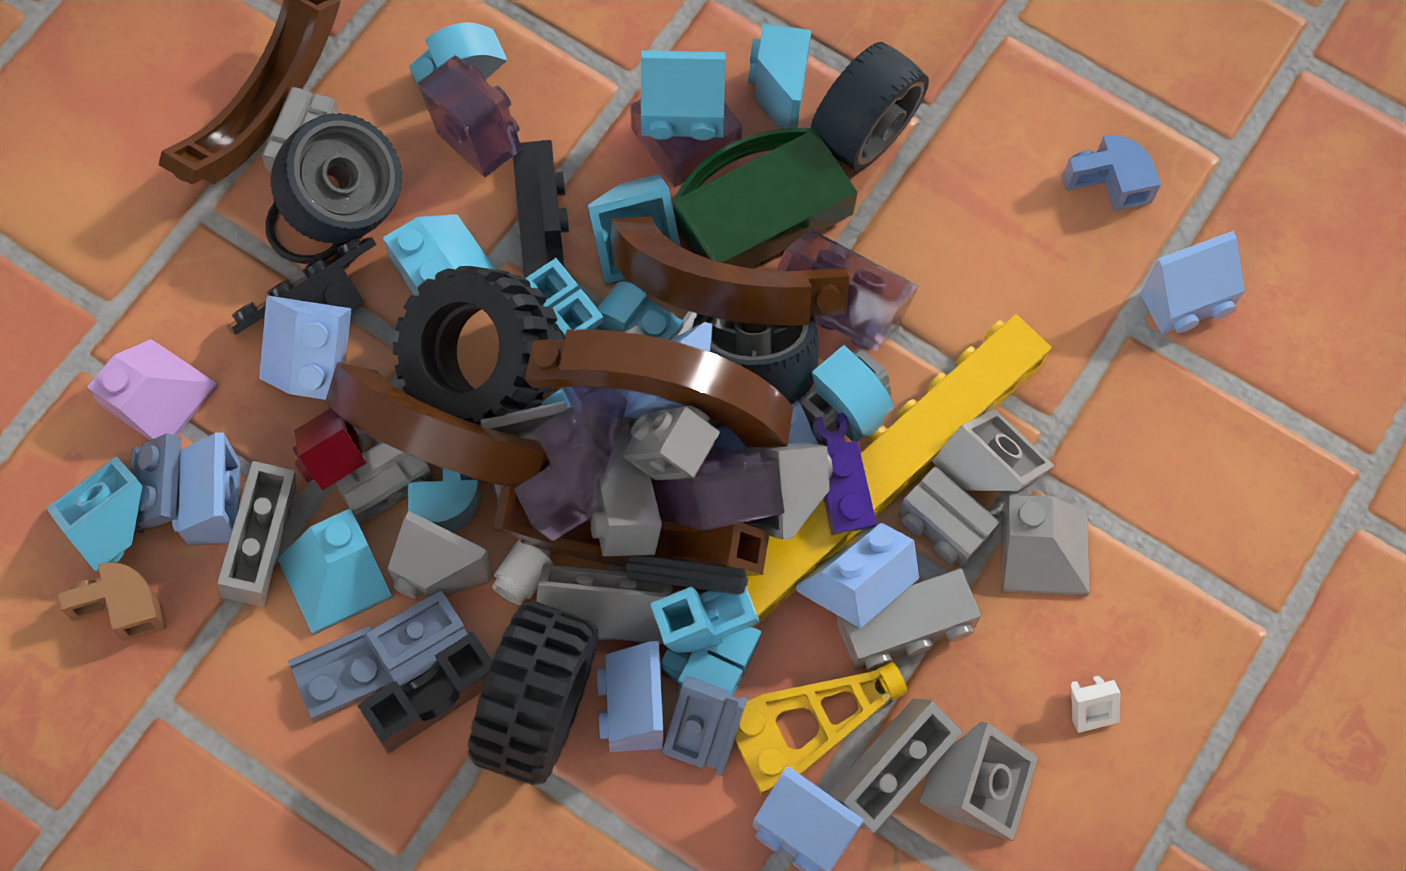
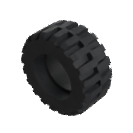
M459 266L457 269L447 268L437 272L435 279L427 278L417 288L420 294L418 296L410 295L403 308L407 312L404 318L398 317L395 330L399 331L398 342H393V355H398L399 364L394 367L397 378L404 379L406 385L402 387L404 393L438 410L481 425L480 420L539 407L545 400L542 397L543 393H552L553 388H532L525 380L533 340L562 339L561 331L554 330L553 323L558 320L554 309L543 306L546 302L545 295L538 288H532L527 279L519 275L510 274L507 271L475 266ZM483 310L496 327L499 338V355L490 377L485 383L475 389L468 383L460 370L457 359V344L461 330L466 322L475 313Z
M536 601L527 602L519 606L518 611L512 616L509 626L506 627L499 647L496 649L476 706L477 710L472 721L471 735L468 741V756L476 766L529 785L542 784L547 781L566 743L591 671L596 651L595 647L598 641V629L591 620Z

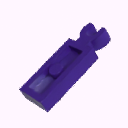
M839 413L835 417L837 424L835 432H830L824 427L822 417H817L813 422V432L823 442L824 446H827V453L832 461L829 492L823 498L831 535L872 528L877 525L858 440L845 442L844 435L848 430V419L844 413Z

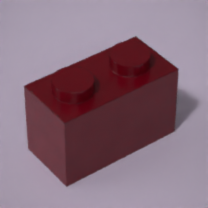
M331 408L294 430L296 446L293 447V451L298 458L294 462L304 479L308 483L315 480L322 491L367 464L360 435L353 425L341 418Z

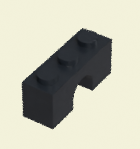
M473 631L436 654L434 665L420 677L403 685H399L395 681L358 705L387 753L398 748L482 692L486 675L493 661Z

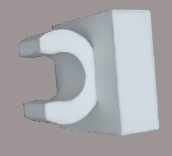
M1095 676L1093 677V685L1080 688L1077 681L1071 683L1072 722L1078 733L1120 723L1121 692L1114 680L1104 682L1101 677Z

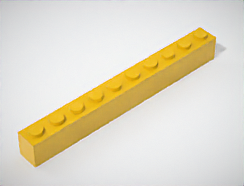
M1017 314L1006 323L1002 320L996 322L985 334L984 339L986 341L977 349L973 346L967 348L956 360L955 365L957 367L951 373L946 375L942 372L937 375L926 387L928 393L918 402L915 399L908 401L897 413L896 417L898 420L887 429L883 425L869 437L866 442L868 447L861 453L875 518L934 465L932 459L961 425L994 408L996 409L1045 364L1052 347ZM822 499L792 539L782 540L769 536L763 575L747 576V589L760 623L796 591V585L862 531L857 530L831 535L824 499ZM757 623L750 627L756 628L760 623Z

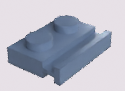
M165 433L143 443L142 448H132L130 472L142 485L134 532L142 533L144 528L152 529L176 519L181 437Z
M440 590L367 632L365 639L393 682L397 681L399 685H403L415 680L428 671L436 661L435 655L466 636L467 632L448 599Z
M371 626L288 661L313 722L368 699L393 683L392 678L386 673L365 639V634L372 630Z
M686 676L679 693L662 754L702 769L705 765L717 769L716 774L722 776L748 698L741 696V699L729 696V691Z

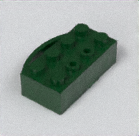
M786 128L757 133L742 138L712 154L692 171L684 181L673 200V212L677 230L692 253L717 262L751 268L853 215L858 192L814 128ZM770 151L701 186L708 178L728 164L745 156Z

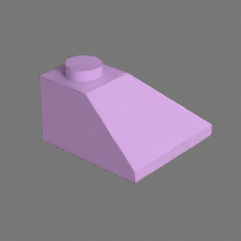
M150 339L115 354L87 386V389L100 407L147 439L152 440L165 433L177 436L218 385L215 381Z

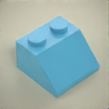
M763 24L761 39L753 38L748 83L755 84L754 100L779 129L798 128L811 30Z
M641 51V136H651L660 140L669 139L672 136L692 137L697 140L723 137L725 52Z
M457 214L417 217L383 237L390 262L414 296L420 294L417 288L427 278L435 279L437 272L447 268L457 269L459 266H475L495 269Z

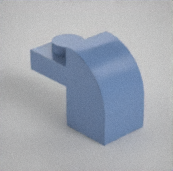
M1116 135L1103 136L1096 153L1087 150L1069 158L1062 175L1066 191L1105 183L1114 211L1152 203L1161 186L1154 163L1148 152L1137 142Z

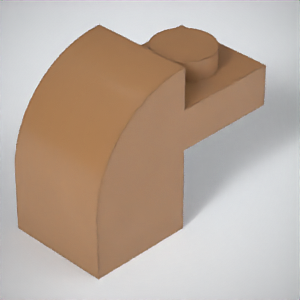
M119 563L98 564L101 581H80L71 585L70 590L58 593L61 610L72 621L108 611L112 630L123 641L166 629L161 605L156 593L146 580L129 566Z

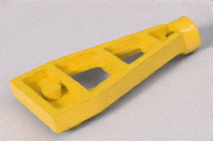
M890 662L872 672L765 693L747 701L734 742L760 795L762 796L772 791L787 766L802 776L886 704L907 694L905 681L897 666ZM876 681H879L884 691V694H880L876 691ZM842 692L851 693L858 705L857 712L837 725L831 724L821 705V701L824 698ZM801 708L810 710L819 724L818 734L800 749L789 748L776 724L777 717L786 711Z

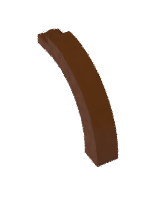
M283 0L280 14L269 42L254 70L235 97L210 123L197 133L161 151L158 165L173 173L179 180L192 185L202 179L214 185L248 160L271 135L290 89L293 87L303 89L310 78L329 38L341 0Z
M652 216L611 218L610 256L615 266L632 284L647 294L675 307L722 320L782 326L809 325L810 316L847 313L850 276L846 268L772 271L729 265L699 256L675 244L657 228Z
M566 330L565 339L533 340L525 378L532 388L604 387L649 394L701 410L707 416L731 430L746 447L788 446L793 411L792 405L775 387L760 376L721 356L667 339L608 330Z
M337 362L325 400L334 412L351 425L404 453L472 478L505 487L513 486L533 493L534 488L567 494L580 456L574 448L518 437L455 417L404 393L384 379L376 370Z
M513 486L501 487L493 526L494 531L520 538L521 543L533 545L536 548L605 564L625 567V563L628 562L630 557L602 555L599 538L592 537L591 515L593 510L559 502ZM735 520L716 523L661 521L662 526L655 555L650 556L742 568L746 571L747 576L763 575L770 532Z

